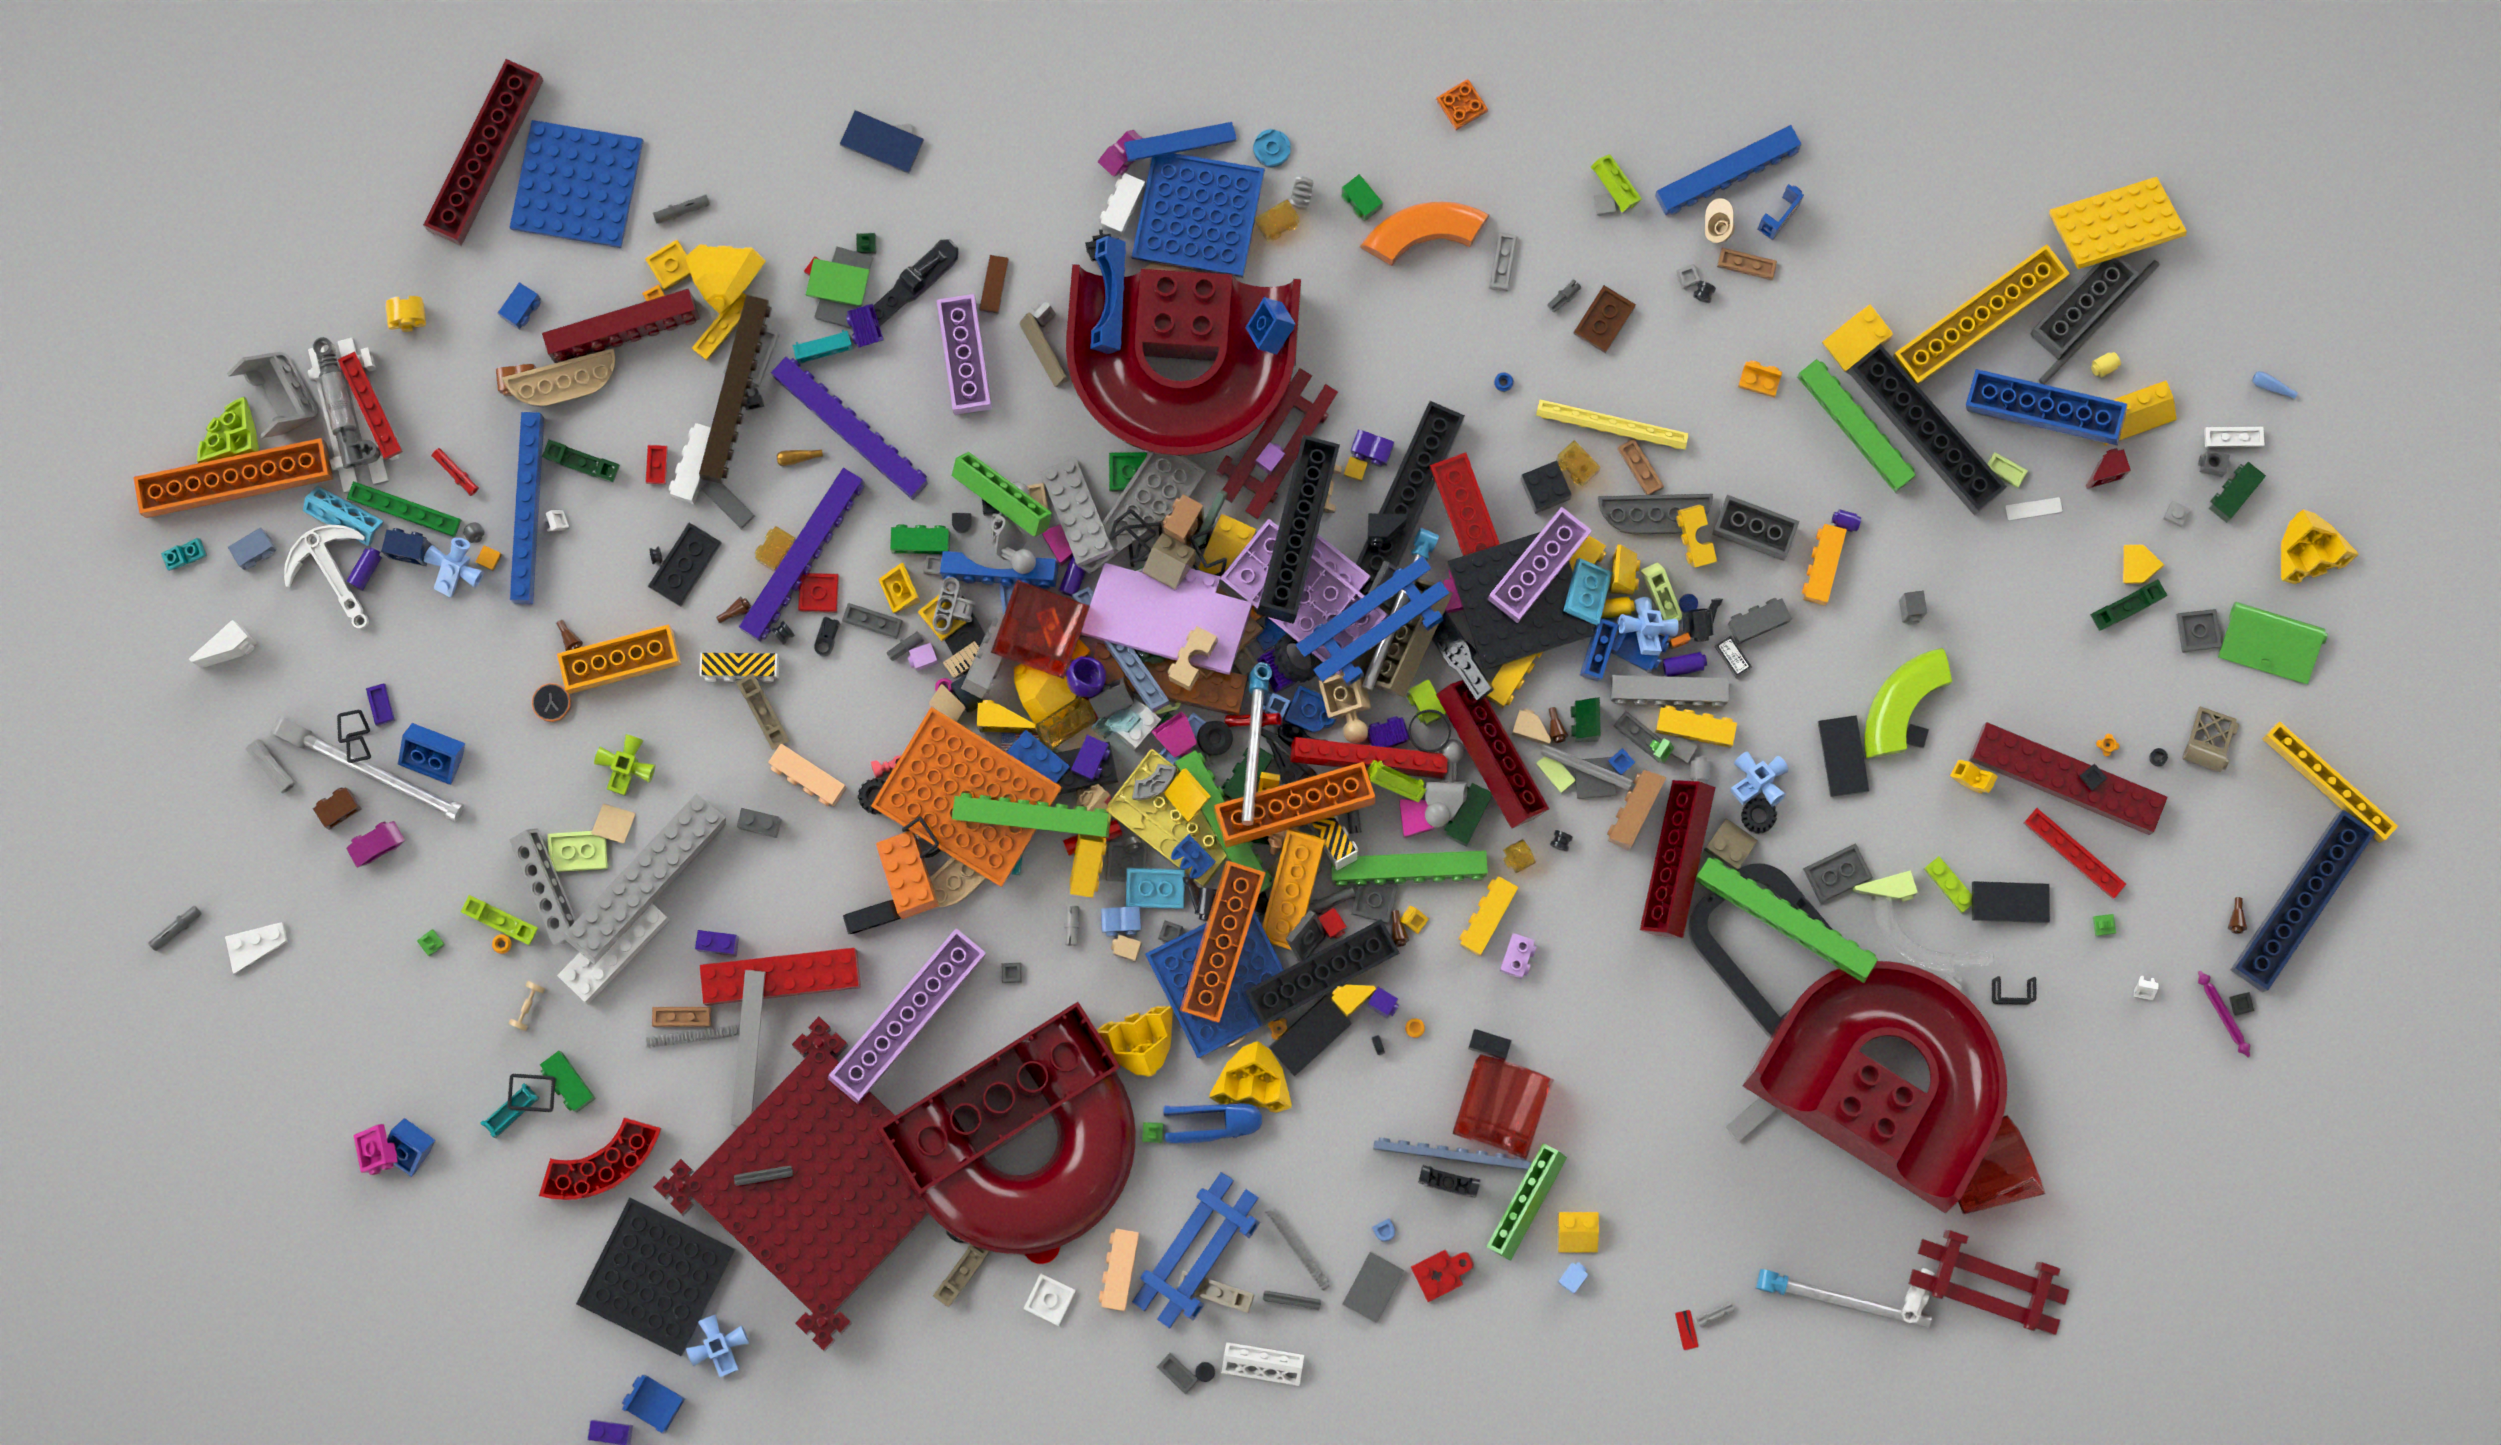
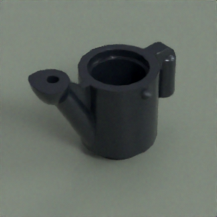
M1723 598L1711 599L1712 603L1709 608L1692 609L1683 613V632L1689 633L1690 638H1694V642L1708 641L1709 636L1714 635L1713 623L1717 608L1722 604Z
M1182 877L1184 884L1188 886L1195 909L1194 914L1199 915V920L1207 921L1217 889L1200 888L1194 882V878Z

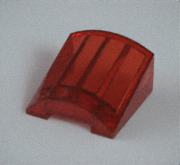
M1017 579L991 653L1064 679L1090 606Z
M1480 1054L1475 1060L1452 1134L1469 1140L1474 1139L1506 1150L1509 1154L1527 1159L1554 1079L1526 1067Z
M2009 1115L2003 1117L1995 1138L1964 1194L1958 1201L1964 1215L2046 1194L2026 1142L2019 1128Z

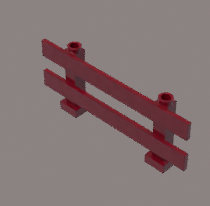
M1301 368L1298 369L1288 385L1284 396L1265 421L1237 466L1232 464L1233 459L1226 455L1216 470V475L1222 478L1224 475L1229 477L1222 490L1227 492L1226 500L1230 503L1234 501L1243 486L1255 493L1245 512L1256 519L1260 517L1269 502L1274 503L1279 494L1276 490L1297 458L1303 435L1311 436L1319 423L1324 424L1329 416L1326 411L1338 394V391L1325 384L1314 403L1300 396L1312 378L1311 374ZM1294 407L1304 413L1305 417L1284 448V458L1271 475H1267L1262 483L1250 475L1256 466L1255 461L1269 442L1272 441Z
M1951 1230L1944 1231L1943 1238L1947 1239L1945 1246L1925 1239L1921 1240L1917 1254L1940 1261L1936 1277L1912 1269L1908 1282L1909 1285L1932 1292L1931 1296L1939 1299L1947 1297L2022 1323L2025 1329L2031 1331L2039 1329L2056 1335L2060 1320L2042 1314L2046 1299L2063 1305L2066 1304L2070 1290L2051 1283L2053 1276H2059L2061 1268L2043 1262H2036L2035 1270L2039 1271L2037 1278L1960 1252L1961 1244H1967L1969 1236ZM1954 1267L2032 1293L2028 1308L1950 1282Z

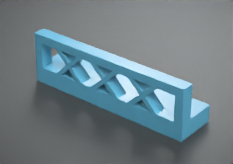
M317 486L305 497L303 512L328 525L346 526L360 532L366 538L365 540H356L367 546L372 543L374 533L383 525V520L320 486ZM320 494L324 496L325 499H319L316 497V495ZM332 504H339L342 507L336 508ZM348 513H356L358 516H351ZM366 521H371V522L374 523L375 525H373V526L371 527L370 525L366 524L365 522H366Z

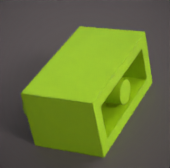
M1429 679L1408 689L1409 695L1407 699L1411 706L1415 705L1418 710L1417 713L1432 709L1441 712L1445 716L1447 715ZM1431 712L1417 716L1420 723L1424 722L1426 726L1442 718L1440 715Z

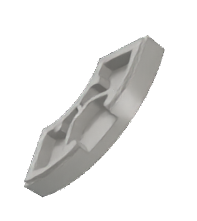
M1158 764L1155 772L1150 777L1143 780H1135L1132 799L1137 801L1147 800L1164 792L1175 778L1177 767Z

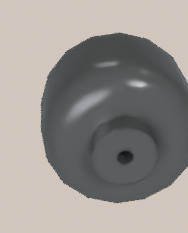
M476 522L469 523L463 531L470 543L480 542L485 534L481 525Z

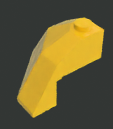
M699 244L686 255L694 284L705 301L719 314L731 305L748 287L766 262L751 247L741 249L733 248V246L718 245V247H710Z
M2303 509L2289 522L2281 541V579L2288 583L2297 584L2302 582L2304 577L2311 575L2314 578L2326 574L2330 568L2337 567V569L2346 567L2359 554L2331 524L2316 513Z
M1053 658L1028 660L1014 667V683L1021 703L1042 735L1058 729L1063 722L1061 718L1065 712L1070 711L1077 701V698H1075L1077 695L1071 692L1067 684L1066 671L1071 662Z
M1155 1006L1143 1015H1139V1012L1125 1016V1021H1110L1097 1029V1032L1119 1065L1136 1075L1150 1077L1155 1075L1156 1071L1163 1066L1171 1047L1173 1009L1171 1006Z
M1258 1041L1243 1046L1227 1062L1209 1094V1098L1219 1104H1251L1257 1108H1267L1269 1112L1275 1113L1292 1107L1282 1067L1272 1051Z

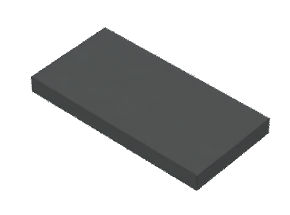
M837 246L832 262L870 270L873 256ZM820 299L814 318L851 329L852 326L848 325L846 319L847 311L856 309L858 306Z

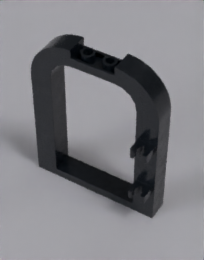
M1756 863L1743 866L1737 870L1741 877L1764 884L1778 899H1785L1794 909L1805 911L1809 918L1820 920L1825 924L1824 927L1832 930L1830 925L1797 886L1780 869L1768 864ZM1714 893L1709 898L1711 900L1709 903L1703 897L1695 906L1689 920V936L1692 945L1764 1033L1770 1037L1790 1010L1780 1017L1712 937L1708 930L1709 915L1726 899Z

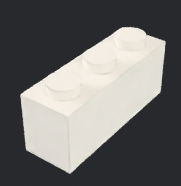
M1126 173L1123 174L1122 178H1118L1115 185L1117 189L1114 194L1110 195L1107 202L1109 206L1106 211L1103 210L1099 219L1102 229L1121 237L1123 236L1146 187L1145 181Z

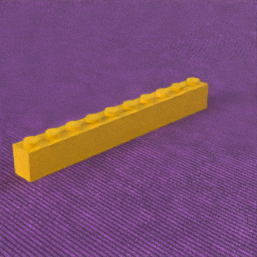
M1589 535L1569 560L1572 571H1574L1578 558L1594 565L1597 561L1601 563L1606 555L1604 551L1606 545ZM1543 652L1502 665L1491 682L1494 690L1486 698L1501 708H1504L1505 705L1509 706L1515 697L1512 695L1515 689L1520 690L1525 682L1522 678L1526 672L1528 674L1531 673L1535 666L1533 661L1536 656L1540 658Z

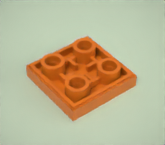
M1469 79L1436 98V101L1455 130L1488 111V108Z

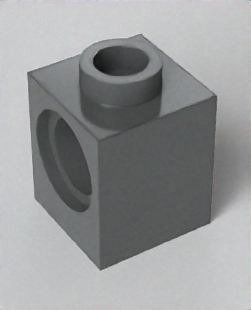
M2207 450L2199 457L2198 466H2201L2200 472L2223 477L2227 472L2230 455ZM2209 459L2215 460L2217 467L2211 466Z

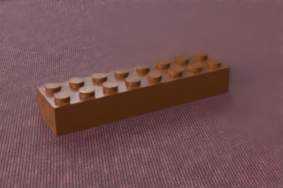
M1097 643L1094 658L1100 661L1105 668V685L1124 677L1132 693L1139 695L1104 644ZM1135 651L1170 702H1178L1183 705L1228 715H1240L1248 676L1230 672V675L1216 671L1206 679L1199 672L1198 679L1191 691L1171 682L1169 679L1168 670L1172 663L1176 664L1177 660Z

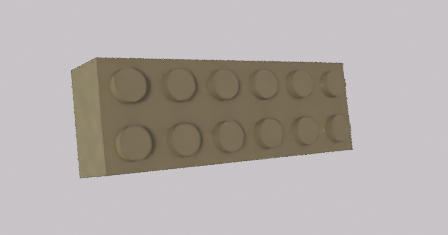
M1418 578L1414 585L1422 594L1436 583ZM1448 591L1450 594L1431 606L1434 612L1438 610L1443 615L1453 593ZM1418 615L1395 632L1374 687L1405 698L1438 624L1427 631L1422 623L1423 617Z

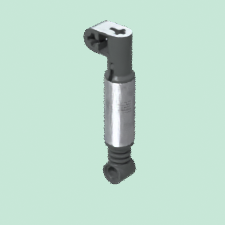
M320 337L314 341L313 350L317 356L319 369H321L319 381L331 430L337 439L343 468L349 469L374 463L380 458L381 451L370 440L357 442L355 436L356 424L344 375L338 366L336 348L329 339ZM324 345H328V350L321 352V348ZM371 448L372 450L370 451V454L367 455L366 453H368V449ZM359 449H361V450L363 451V452H362V455H363V458H362V459H361V457H360Z

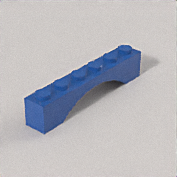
M1110 236L1096 240L1095 259L1104 279L1105 305L1099 322L1091 331V349L1106 354L1119 351L1122 343L1121 328L1126 241Z
M943 551L940 574L943 580L953 577L957 581H964L968 584L982 582L986 585H993L994 583H999L1004 586H1012L1013 584L1026 588L1039 586L1043 589H1049L1050 587H1056L1059 566L1056 559L1035 558L1036 564L1034 569L1027 574H1020L1013 568L993 569L976 564L962 552Z

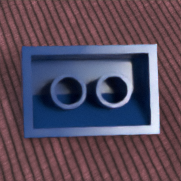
M411 723L402 735L398 765L451 785L462 761L465 743Z

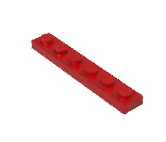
M355 351L338 359L383 458L387 460L402 453L399 442Z
M2038 808L2023 822L2112 899L2126 886V883Z

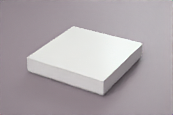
M1040 1273L1024 1310L1060 1326L1076 1290Z

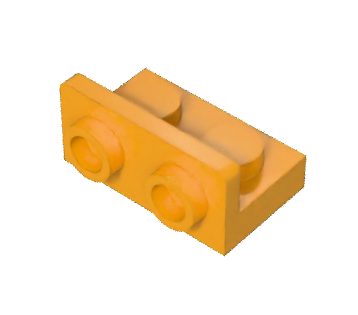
M1746 361L1738 387L1775 397L1783 372L1774 366L1765 367L1761 366V363L1757 361Z

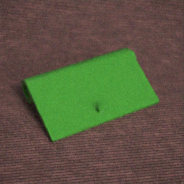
M2235 601L2230 612V622L2218 658L2308 685L2320 647L2327 640L2328 633H2325V628Z

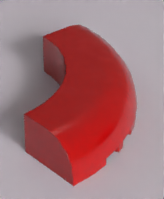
M624 1117L617 1133L599 1151L577 1160L550 1158L539 1196L550 1199L573 1200L598 1195L614 1188L630 1177L644 1163L655 1146L662 1128Z

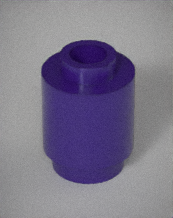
M1839 509L1838 512L1833 513L1831 523H1834L1836 527L1847 529L1846 531L1857 532L1861 523V517L1857 516L1856 513Z

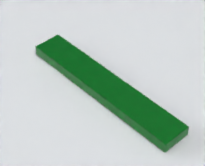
M354 481L347 496V500L452 537L456 536L461 523V519Z

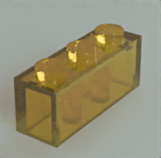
M1077 697L1036 724L1039 740L1045 746L1054 749L1096 722V718L1090 701L1083 697Z

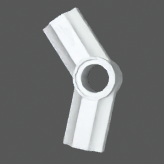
M1922 1268L1921 1272H1924V1273H1927V1274H1930V1275H1933V1276L1936 1277V1274H1935V1273H1933V1272H1931L1930 1270H1927V1269H1925V1268ZM1915 1286L1910 1287L1904 1298L1906 1303L1902 1311L1906 1322L1918 1321L1930 1297L1929 1291Z

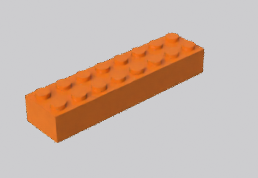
M1361 762L1256 793L1252 825L1242 824L1244 797L1214 805V810L1225 847L1228 848L1374 805L1375 794L1365 764Z
M1226 861L1179 1011L1214 1022L1220 1021L1265 872Z

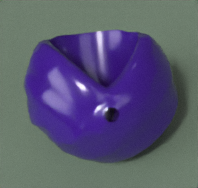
M1080 656L1074 659L1066 671L1068 687L1073 694L1079 697H1093L1103 689L1106 681L1104 666L1100 661L1091 657Z

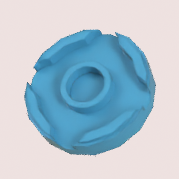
M1275 129L1262 131L1256 137L1253 147L1255 158L1267 167L1282 165L1287 161L1291 150L1289 138L1283 132Z

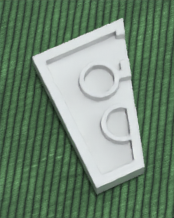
M283 922L225 936L233 974L236 975L248 965H252L256 960L288 942Z

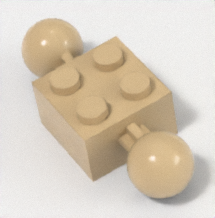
M1341 672L1339 675L1335 673V676L1329 677L1324 682L1319 681L1328 718L1341 719L1346 717L1347 723L1343 729L1344 737L1350 743H1361L1368 735V728L1363 721L1358 719L1357 713L1372 708L1368 692L1362 688L1364 676L1348 687L1343 680L1344 673Z

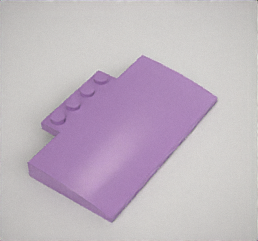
M1270 519L1265 522L1220 578L1247 601L1251 602L1257 609L1279 528ZM1317 534L1295 623L1292 624L1273 618L1269 619L1300 642L1313 633V629L1321 623L1323 625L1363 598L1364 595L1360 593V590L1369 581L1371 576ZM1377 607L1336 635L1334 640L1343 649L1389 616ZM1324 645L1312 652L1322 662L1331 657Z
M1104 563L1081 634L1178 660L1177 654L1181 647L1186 646L1189 632L1191 630L1194 631L1196 626L1217 636L1218 643L1209 658L1198 654L1191 658L1189 664L1230 675L1252 611V603L1216 593L1221 577L1202 571L1190 569L1177 589L1174 590L1144 573Z

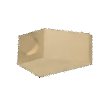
M1529 709L1519 710L1512 735L1549 746L1551 739L1538 715H1534L1535 712Z

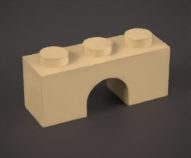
M1196 626L1194 631L1191 630L1189 632L1186 646L1180 648L1176 664L1172 663L1168 670L1170 681L1191 691L1200 675L1199 670L1189 664L1191 658L1198 654L1209 658L1218 643L1217 636Z

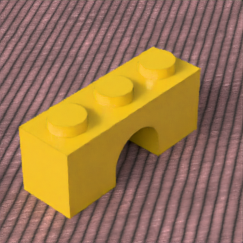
M1695 505L1677 510L1678 516H1676L1678 526L1682 528L1681 540L1687 548V553H1685L1687 563L1696 568L1717 562L1713 543L1709 541L1698 543L1695 537L1699 527L1708 525L1704 506Z

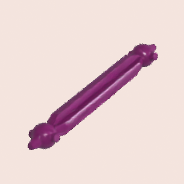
M2201 970L2198 971V984L2204 985L2208 998L2232 1039L2239 1045L2238 1052L2250 1057L2251 1045L2244 1042V1036L2216 988L2210 983V975L2204 974Z

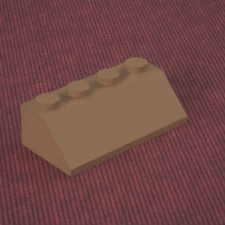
M1643 770L1642 774L1637 773L1633 784L1636 786L1633 791H1628L1624 799L1627 801L1624 808L1620 807L1616 818H1618L1616 825L1612 824L1607 832V835L1610 836L1609 842L1627 851L1630 850L1666 777Z

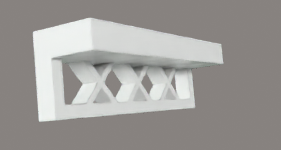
M1226 1342L1221 1373L1299 1386L1304 1355ZM1227 1362L1236 1363L1238 1367H1226ZM1255 1366L1258 1370L1249 1371L1246 1367ZM1273 1369L1277 1373L1274 1375L1268 1374L1266 1370ZM1286 1373H1297V1378L1288 1377Z

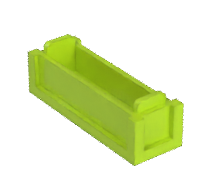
M1611 154L1598 158L1590 166L1619 205L1621 212H1624L1629 207L1631 209L1634 208L1642 200Z
M1373 760L1367 770L1370 782L1418 803L1426 792L1421 778L1417 780L1383 765L1382 761L1377 762Z

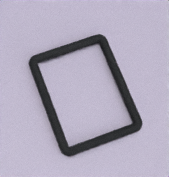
M511 1074L509 1078L508 1109L552 1112L554 1109L555 1077ZM513 1077L552 1080L550 1108L511 1106Z

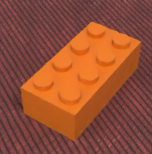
M907 831L877 842V850L898 915L905 919L938 907L939 904L925 860L920 858L922 851L916 834L912 831Z

